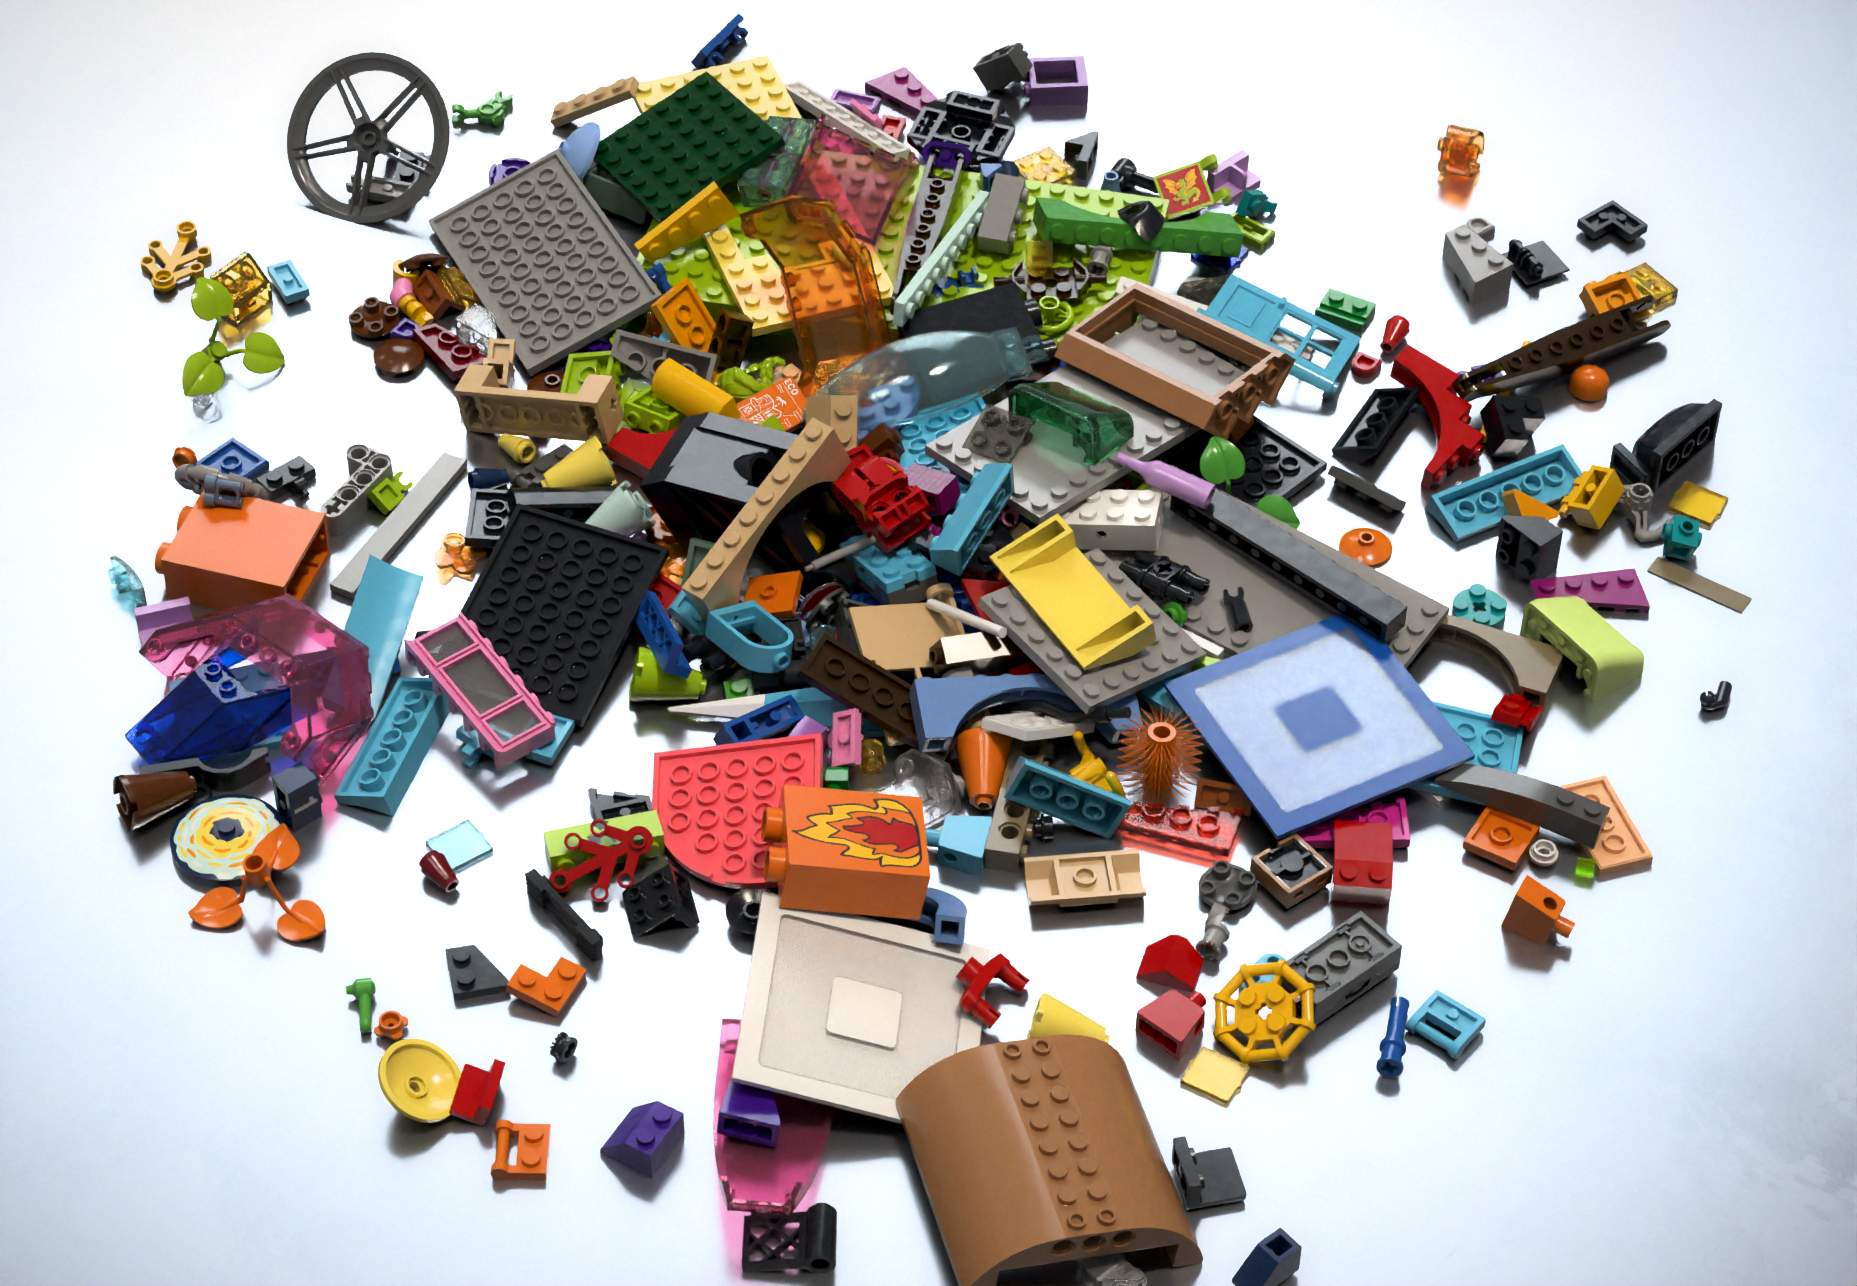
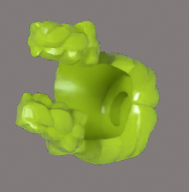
M775 356L773 358H765L759 364H752L743 371L739 367L728 368L720 375L717 387L733 396L737 404L773 385V368L786 365L785 360ZM759 374V383L752 377V375Z

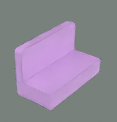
M188 597L134 608L136 625L144 650L197 638Z

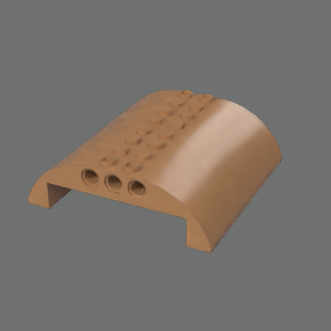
M1054 1035L974 1047L946 1057L928 1067L916 1076L897 1096L895 1103L959 1286H996L998 1273L1001 1270L1165 1246L1173 1267L1203 1262V1255L1126 1062L1118 1050L1108 1043L1082 1035Z

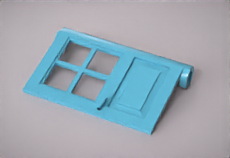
M1233 274L1229 276L1206 311L1201 308L1197 309V312L1296 359L1289 374L1324 391L1322 397L1325 399L1329 395L1334 397L1340 385L1336 380L1361 340V337L1288 302L1286 297L1280 298ZM1286 315L1311 326L1305 337L1280 326ZM1316 329L1341 341L1335 352L1310 340ZM1276 330L1301 342L1295 353L1270 342ZM1306 345L1331 357L1325 368L1300 356Z

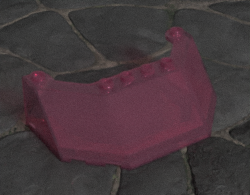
M290 594L215 611L154 631L138 653L169 681L177 680L182 675H187L191 679L199 675L222 645L225 644L290 688L292 725L282 737L280 748L296 764L301 761L309 770L313 769L319 777V785L321 787L374 720V711L371 707L370 694H372L371 673L368 668V658H370L369 647Z

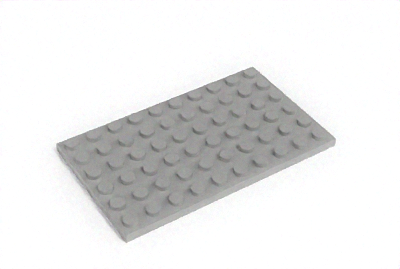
M558 148L428 220L430 227L504 338L516 341L515 354L530 376L650 310V306L662 296Z

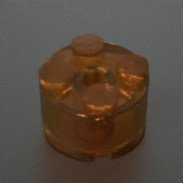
M1449 124L1445 137H1440L1437 144V151L1441 152L1437 165L1438 172L1474 178L1481 163L1477 162L1478 157L1484 153V133L1475 128Z

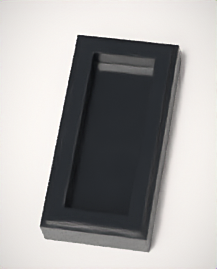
M1621 442L1613 445L1610 465L1630 484L1643 483L1651 488L1653 472L1649 471V468Z

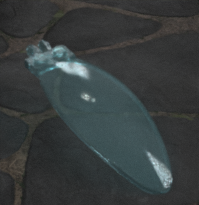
M1017 327L993 331L991 334L975 331H940L920 334L887 344L861 357L832 377L813 396H859V431L874 429L882 422L888 427L898 426L935 417L962 407L990 393L1006 381L1029 378L1033 374L1030 363L1042 361L1047 357V354L1043 348L1026 353L1025 349L1039 345L1042 340L1040 335H1030L1021 340ZM805 406V408H804V410H803V419H804L805 422H806V406Z

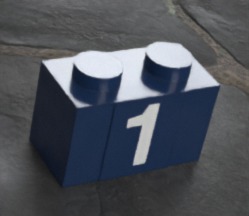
M300 761L272 777L276 809L282 816L284 823L293 833L322 817L321 804L323 800L318 788L320 780L313 769L309 770Z

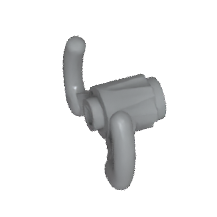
M1643 483L1623 485L1625 490L1613 509H1618L1635 525L1634 536L1637 540L1650 542L1660 539L1664 524L1654 531L1647 530V518L1650 515L1653 501L1651 488ZM1667 519L1665 523L1668 524L1671 519Z

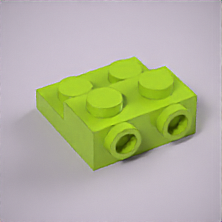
M611 351L569 354L560 393L577 394L588 374L613 376L617 393L620 397L622 388L619 382L620 377L626 374V364L610 355Z
M651 385L625 402L624 418L622 421L626 422L631 428L643 429L652 434L673 430L680 425L684 417L688 416L654 396Z

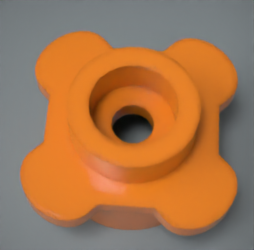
M394 1010L385 1011L379 1016V1025L374 1028V1033L378 1037L386 1036L392 1040H399L403 1037L402 1031L404 1027L409 1024L408 1018Z

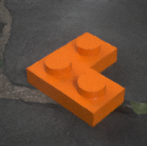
M562 956L547 977L520 964L507 983L505 991L558 1018L586 976L587 969Z

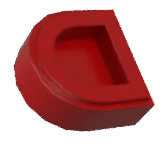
M1359 351L1352 360L1351 371L1357 377L1370 378L1379 371L1382 360Z

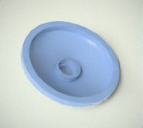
M588 122L580 126L569 135L565 142L562 141L558 147V150L581 181L594 159L599 144L600 127L594 122Z

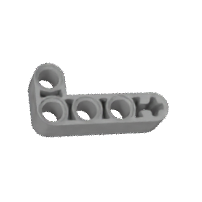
M354 444L346 450L350 477L320 507V512L326 513L329 536L342 535L373 504L367 495L387 477L390 480L393 477L392 459L390 456L364 444Z

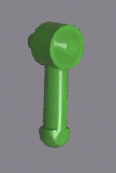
M372 977L356 978L352 985L346 986V994L353 995L359 1000V1027L362 1033L372 1031L371 1000L376 993V985L372 981Z

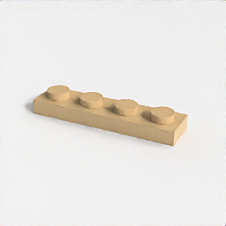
M635 76L626 79L621 78L613 84L600 86L595 91L580 94L567 102H559L553 109L550 122L554 128L632 99L635 96L639 82Z

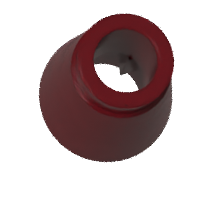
M432 850L421 858L419 862L421 873L444 889L445 892H451L459 885L460 881L457 879L444 853Z

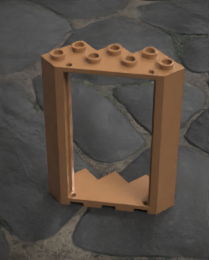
M1137 283L1067 331L1063 339L1058 343L1057 351L1054 357L1067 364L1075 366L1216 437L1226 440L1237 419L1247 424L1250 423L1260 402L1272 407L1296 360L1274 347ZM1139 314L1252 368L1212 397L1102 343L1113 338L1116 332L1122 333L1134 326Z

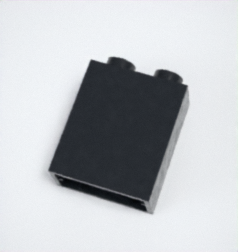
M1016 282L915 310L912 319L909 318L903 327L897 326L899 349L910 375L916 374L919 380L924 408L978 391L989 409L1050 374L1051 369L1060 367V359L1054 357L1057 347L1053 338L1049 337L1041 340L1037 329L1043 327V322L1036 300L1032 298L1024 301Z

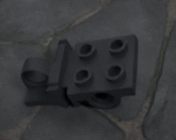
M801 617L778 619L794 635L791 662L786 669L779 672L761 673L751 670L754 695L810 688V684L797 677L807 660ZM756 643L759 645L771 646L769 643Z

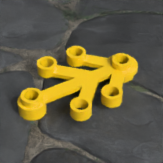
M182 221L176 226L179 239L171 255L163 247L162 241L152 240L148 243L149 254L157 256L165 265L164 269H160L156 265L155 258L152 256H144L140 259L141 270L149 272L153 276L151 284L155 290L167 292L173 289L179 280L189 276L194 279L204 276V266L202 263L209 262L212 259L211 249L207 246H201L196 251L183 255L188 243L195 241L198 235L196 224L193 221ZM191 263L189 267L175 272L177 268Z

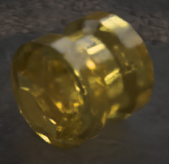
M876 739L862 741L861 765L858 766L862 773L868 775L877 774L886 767L883 744Z

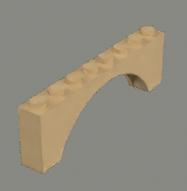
M812 417L682 586L683 591L701 619L707 621L708 611L739 604L741 583L749 559L759 539L779 511L806 488L820 482L836 481L850 464L851 459L834 428Z

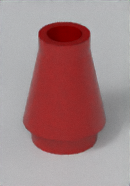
M1393 315L1386 321L1383 339L1380 344L1383 351L1388 353L1394 352L1395 348L1409 334L1410 323L1405 317Z

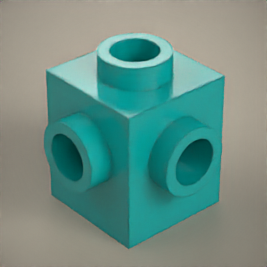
M1674 514L1668 524L1665 523L1662 528L1661 539H1664L1663 555L1689 561L1701 544L1702 532H1699L1700 521Z

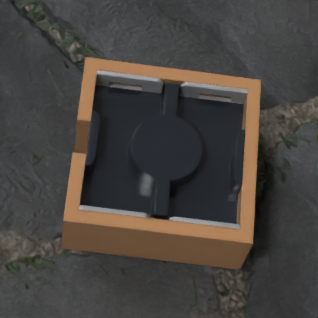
M1295 832L1278 842L1277 848L1273 850L1268 848L1252 857L1250 871L1254 873L1255 879L1288 909L1332 882L1333 867Z

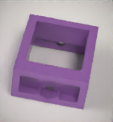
M1084 56L1029 58L1033 67L1028 71V76L1023 82H1027L1024 83L1025 97H1029L1030 107L1088 105L1089 84ZM1074 77L1075 81L1074 83H1036V79Z

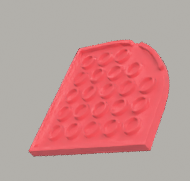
M821 733L654 753L652 810H657L664 833V844L669 854L679 865L694 876L718 886L733 889L777 888L778 883L764 881L766 849L768 846L775 847V843L761 841L763 810L765 806L778 808L783 784L823 788V738Z

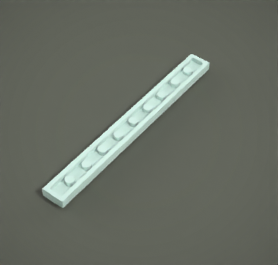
M979 191L896 299L892 325L903 327L909 318L912 319L916 308L921 307L925 296L930 295L933 286L939 283L941 275L948 271L950 263L956 261L960 250L965 249L967 241L972 239L975 230L980 228L990 192Z

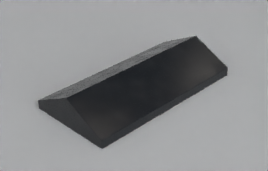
M1420 387L1375 388L1331 449L1332 453L1358 464L1377 454L1421 392Z

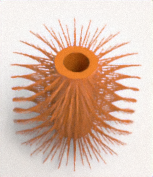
M1162 704L1161 721H1157L1158 716L1157 719L1155 716L1157 723L1152 722V725L1147 723L1148 727L1146 728L1148 730L1142 727L1144 725L1132 721L1144 732L1136 729L1133 730L1135 727L1130 729L1133 732H1119L1133 741L1125 743L1123 740L1126 739L1118 740L1127 745L1118 749L1127 755L1117 758L1127 763L1116 766L1123 769L1134 767L1116 775L1136 774L1130 775L1133 777L1126 779L1127 781H1132L1130 779L1139 780L1131 786L1134 787L1145 782L1140 788L1142 789L1145 785H1148L1149 787L1145 792L1147 793L1151 787L1154 789V795L1157 788L1158 798L1160 788L1161 791L1165 787L1167 790L1168 785L1177 792L1179 791L1172 784L1177 783V786L1186 790L1188 789L1179 782L1191 783V785L1197 786L1185 778L1192 777L1193 774L1190 772L1201 770L1192 765L1202 762L1193 757L1203 753L1194 749V747L1204 745L1199 742L1186 745L1195 742L1191 740L1204 736L1187 735L1199 729L1180 731L1187 727V724L1175 729L1183 720L1179 721L1176 725L1174 723L1172 726L1171 724L1174 720L1172 719L1170 724L1169 722L1167 723L1165 715V720L1162 722ZM1183 736H1195V738L1193 739V738H1190V737H1183ZM1127 756V757H1132V758H1127V759L1124 760V758H1121V757Z

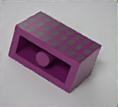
M912 463L903 472L908 476L909 486L913 489V486L917 485L924 493L930 505L928 512L943 516L958 501L961 495L956 475Z

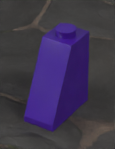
M730 1079L719 1111L717 1134L776 1147L781 1121L773 1091L733 1082Z

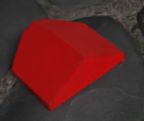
M1169 935L1146 947L1136 979L1193 993L1204 959L1187 938L1181 935Z

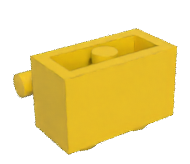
M1592 465L1589 471H1583L1581 476L1577 477L1572 483L1573 488L1569 495L1564 496L1562 499L1559 515L1567 518L1571 512L1577 525L1600 530L1625 490L1615 469Z

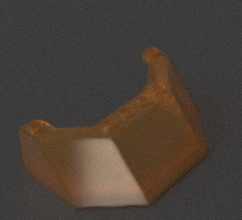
M790 195L740 214L743 234L751 240L760 241L780 268V280L787 297L786 305L793 322L792 330L799 347V359L803 364L798 387L804 396L854 395L860 397V404L869 403L867 391L876 388L886 381L889 371L887 361L894 354L869 250L866 246L860 247L854 239L856 232L847 220L841 221L835 213L837 206L832 200Z

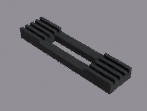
M535 868L525 873L527 894L542 910L547 908L576 939V946L593 964L603 959L602 947L604 945L602 935L595 928L593 930L556 892L552 882L545 875L541 876Z

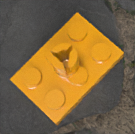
M689 278L681 279L654 302L650 308L660 322L662 332H666L673 344L708 352L716 323Z

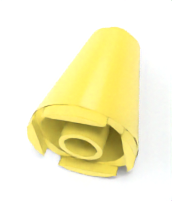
M596 436L589 438L543 474L544 480L540 481L542 487L610 486L618 483L607 456L600 449L602 446Z
M1042 992L1037 1002L1026 1039L1054 1035H1082L1096 1038L1109 1044L1110 1035L1106 1034V1027L1052 995Z

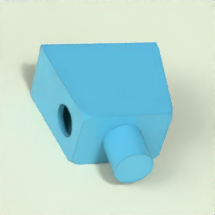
M949 815L945 817L942 831L925 829L927 846L938 848V863L940 865L982 877L985 845L993 817Z

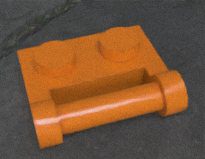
M506 1119L497 1121L495 1126V1134L497 1135L495 1162L491 1165V1177L496 1180L547 1181L551 1124L513 1123ZM510 1138H518L516 1165L507 1164Z

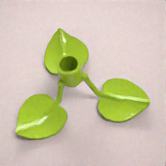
M205 277L196 279L191 295L193 312L204 321H212L216 318V324L211 337L208 339L209 344L201 351L191 354L185 361L182 373V386L185 397L209 395L218 391L224 382V372L217 363L225 357L228 358L232 355L244 353V367L256 374H267L278 370L285 363V356L276 340L266 333L255 332L249 335L245 340V349L240 348L232 351H227L226 346L222 342L215 340L222 322L221 316H228L233 311V298L227 288L221 283Z

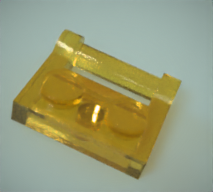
M1646 262L1627 271L1616 272L1618 275L1628 272L1642 298L1653 295L1656 301L1648 310L1676 298L1678 295V288Z

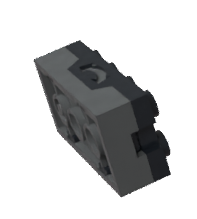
M1360 911L1288 959V966L1308 983L1314 984L1316 989L1313 993L1314 1024H1319L1398 970L1402 945ZM1284 978L1281 987L1289 994L1297 991V988ZM1302 1001L1296 1003V1006L1300 1008L1299 1015L1302 1017Z

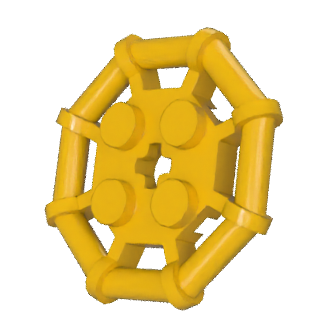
M1282 959L1272 963L1246 965L1244 963L1240 965L1239 971L1219 993H1215L1213 996L1215 1001V1031L1213 1036L1215 1040L1222 1042L1245 1065H1249L1251 1062L1281 1059L1284 1062L1288 1060L1289 1055L1311 1031H1315L1313 993L1316 989L1314 984L1308 983L1288 966L1287 961ZM1275 974L1272 982L1256 983L1253 978L1254 976ZM1284 978L1296 987L1297 991L1291 994L1281 987ZM1247 981L1249 987L1239 993L1238 999L1230 998ZM1302 1001V1019L1296 1018V1003ZM1227 1006L1233 1007L1235 1012V1023L1227 1026ZM1267 1006L1268 1009H1272V1013L1267 1014L1266 1019L1262 1020L1258 1013L1263 1007ZM1293 1026L1298 1027L1283 1043L1284 1032L1288 1028L1291 1030ZM1242 1032L1249 1039L1247 1046L1244 1047L1233 1035ZM1275 1043L1276 1048L1256 1050L1258 1044Z

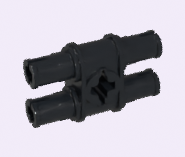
M1138 550L1134 556V564L1124 560L1119 565V569L1142 591L1146 590L1163 601L1169 599L1177 602L1185 608L1190 607L1193 603V591L1203 596L1210 588L1209 579L1192 572L1188 565H1180L1170 560L1166 555L1157 556L1148 551Z
M705 633L694 636L691 643L682 649L688 663L698 658L702 659L700 670L707 676L720 669L728 670L737 663V661L707 638ZM750 633L746 636L753 643H761V638L756 633Z

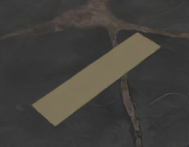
M1659 556L1647 569L1649 572L1741 613L1753 599Z

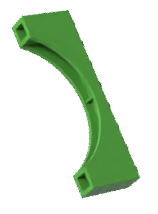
M1036 197L1033 223L1043 242L1090 246L1101 245L1114 248L1239 258L1243 240L1242 231L1229 213L1205 212L1202 216L1187 221L1164 222L1159 232L1148 242L1143 241L1135 228L1122 219L1093 213L1073 206L1061 199Z

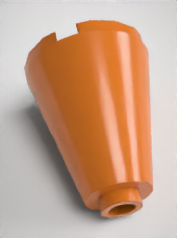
M973 728L960 733L957 736V742H955V750L970 803L979 810H988L997 803L1012 745L1010 736L991 731V733L982 732V728Z

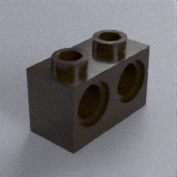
M724 308L720 310L708 349V353L721 356L718 367H741L754 324L743 312Z

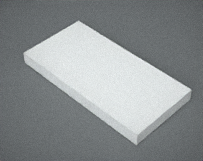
M1029 711L987 716L982 718L981 728L1023 741L1071 736L1076 731H1080L1082 734L1094 733L1095 723L1094 721L1066 722L1041 711Z

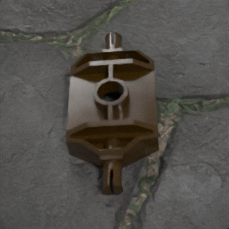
M1073 259V267H1035L1031 269H1023V261H1019L1009 277H994L993 283L995 288L1016 282L1024 301L1032 298L1039 301L1044 296H1054L1059 301L1081 300L1085 298L1088 288H1091V284H1106L1107 276L1106 273L1091 274L1076 259Z

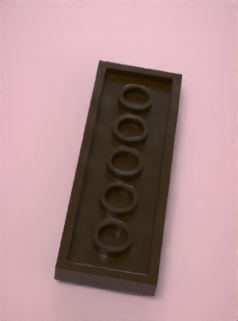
M824 633L800 669L797 677L849 709H859L861 716L919 750L909 697L912 685ZM968 721L957 731L948 751L922 753L943 764L957 741V736L962 733Z

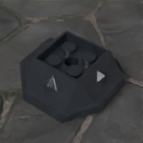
M953 90L947 93L946 97L934 100L923 106L907 134V143L921 157L924 146L930 141L964 145L972 153L971 164L965 168V171L980 173V163L1000 164L1015 137V126L1005 112L1001 100ZM935 150L933 154H936V157L938 158L940 156V151ZM962 153L957 155V161L960 157L964 158Z

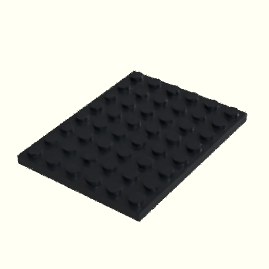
M518 503L460 612L463 613L468 621L472 620L476 624L479 634L483 638L489 639L496 654L499 657L503 656L509 669L514 675L518 674L521 677L525 688L530 694L534 693L537 696L545 712L549 711L551 714L572 719L575 721V725L583 727L636 622L641 602L647 590H652L669 556V550L666 547ZM460 635L442 645L435 661L438 663L470 646V644L463 635ZM479 654L444 671L459 689L501 702L514 697Z

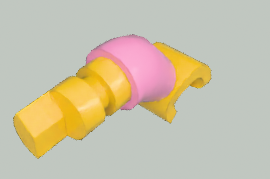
M398 259L393 264V287L389 295L391 304L397 306L400 313L406 314L412 321L418 323L420 327L432 324L434 317L416 300V296L413 293V285L420 277V270L406 273L404 272L405 265L402 267L400 265L403 261Z

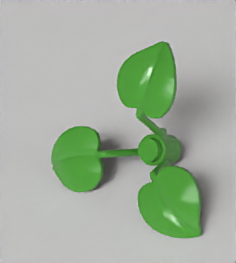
M1214 436L1210 438L1207 447L1201 455L1200 471L1202 476L1212 484H1220L1225 481L1226 493L1231 495L1230 479L1242 477L1245 470V460L1240 450L1233 443L1224 438ZM1268 495L1257 503L1256 508L1296 529L1300 526L1299 518L1285 498L1279 495Z

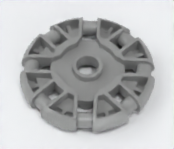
M184 464L175 470V480L187 490H192L197 495H200L203 491L205 477L207 474L218 476V479L244 482V492L241 495L269 501V493L263 486L258 483L252 484L250 479L232 472L228 475L219 472L218 468L204 465L194 466L193 464ZM221 490L230 493H235L234 491Z

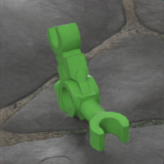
M499 90L495 93V98H490L486 103L477 106V109H465L460 104H453L452 113H459V115H452V123L461 124L465 119H477L483 124L499 126L505 121L506 108L513 105V95L510 94L508 97L502 98V91Z

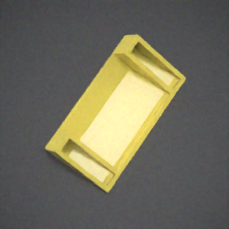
M1058 513L989 556L991 562L1084 671L1134 656L1156 641L1154 624L1138 605L1129 608L1076 547L1073 530Z

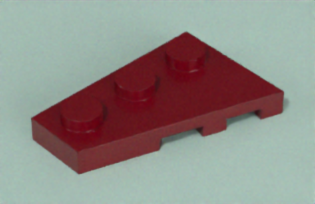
M436 323L413 329L412 338L452 380L462 378L470 364L483 365V358H487V356L479 352L480 348L473 344L467 346L459 341V336Z

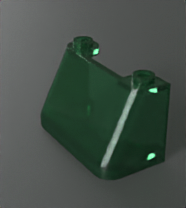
M1055 381L1021 383L1009 391L1010 430L1020 434L1027 426L1031 427L1037 420L1073 435V446L1076 448L1080 446L1086 454L1084 462L1094 467L1134 437V424L1129 413Z

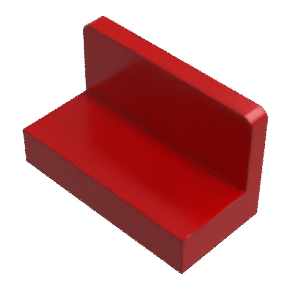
M494 1059L488 1071L465 1064L449 1113L483 1126L492 1109L506 1062Z

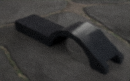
M268 747L252 749L250 756L243 763L232 768H210L197 757L139 766L140 773L186 771L189 776L192 775L196 783L205 784L212 791L233 792L245 788L271 772L270 762L266 763L265 760L269 756Z

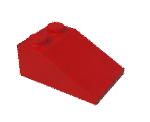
M1334 820L1331 900L1377 904L1390 903L1393 884L1392 824Z

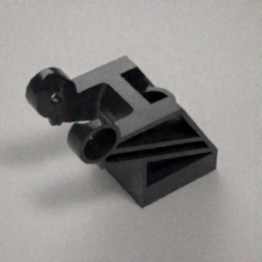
M712 412L684 417L639 487L687 555L691 538L695 537L714 543L718 541L798 435ZM832 481L814 484L791 499L768 525L751 555L773 574L800 570L803 575L800 593L807 592L811 597L820 590L831 586H839L852 596L859 584V580L848 575L845 567V558L815 571L812 569L806 572L804 567L810 565V562L830 554H818L803 531L802 523L805 518L822 532L826 533L829 536L828 540L835 545L846 542L853 536L864 535L855 517L833 494L830 487L831 483H833Z

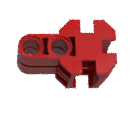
M877 455L857 466L854 471L851 470L831 483V490L837 500L855 517L866 537L871 538L873 535L876 538L877 547L883 553H889L932 525L931 517L924 512L930 510V505L922 490L917 485L913 486L912 489L909 486L906 474L902 471L894 472Z

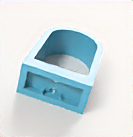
M754 600L708 611L705 636L743 667L761 673H774L782 671L790 665L794 639L792 631ZM753 630L771 646L753 643L741 633Z

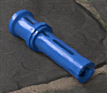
M1399 996L1398 1006H1396L1397 997L1391 999L1386 1036L1379 1044L1381 1057L1376 1062V1070L1385 1077H1398L1403 1071L1401 1060L1406 1053V1044L1403 1038L1410 1002L1402 996Z

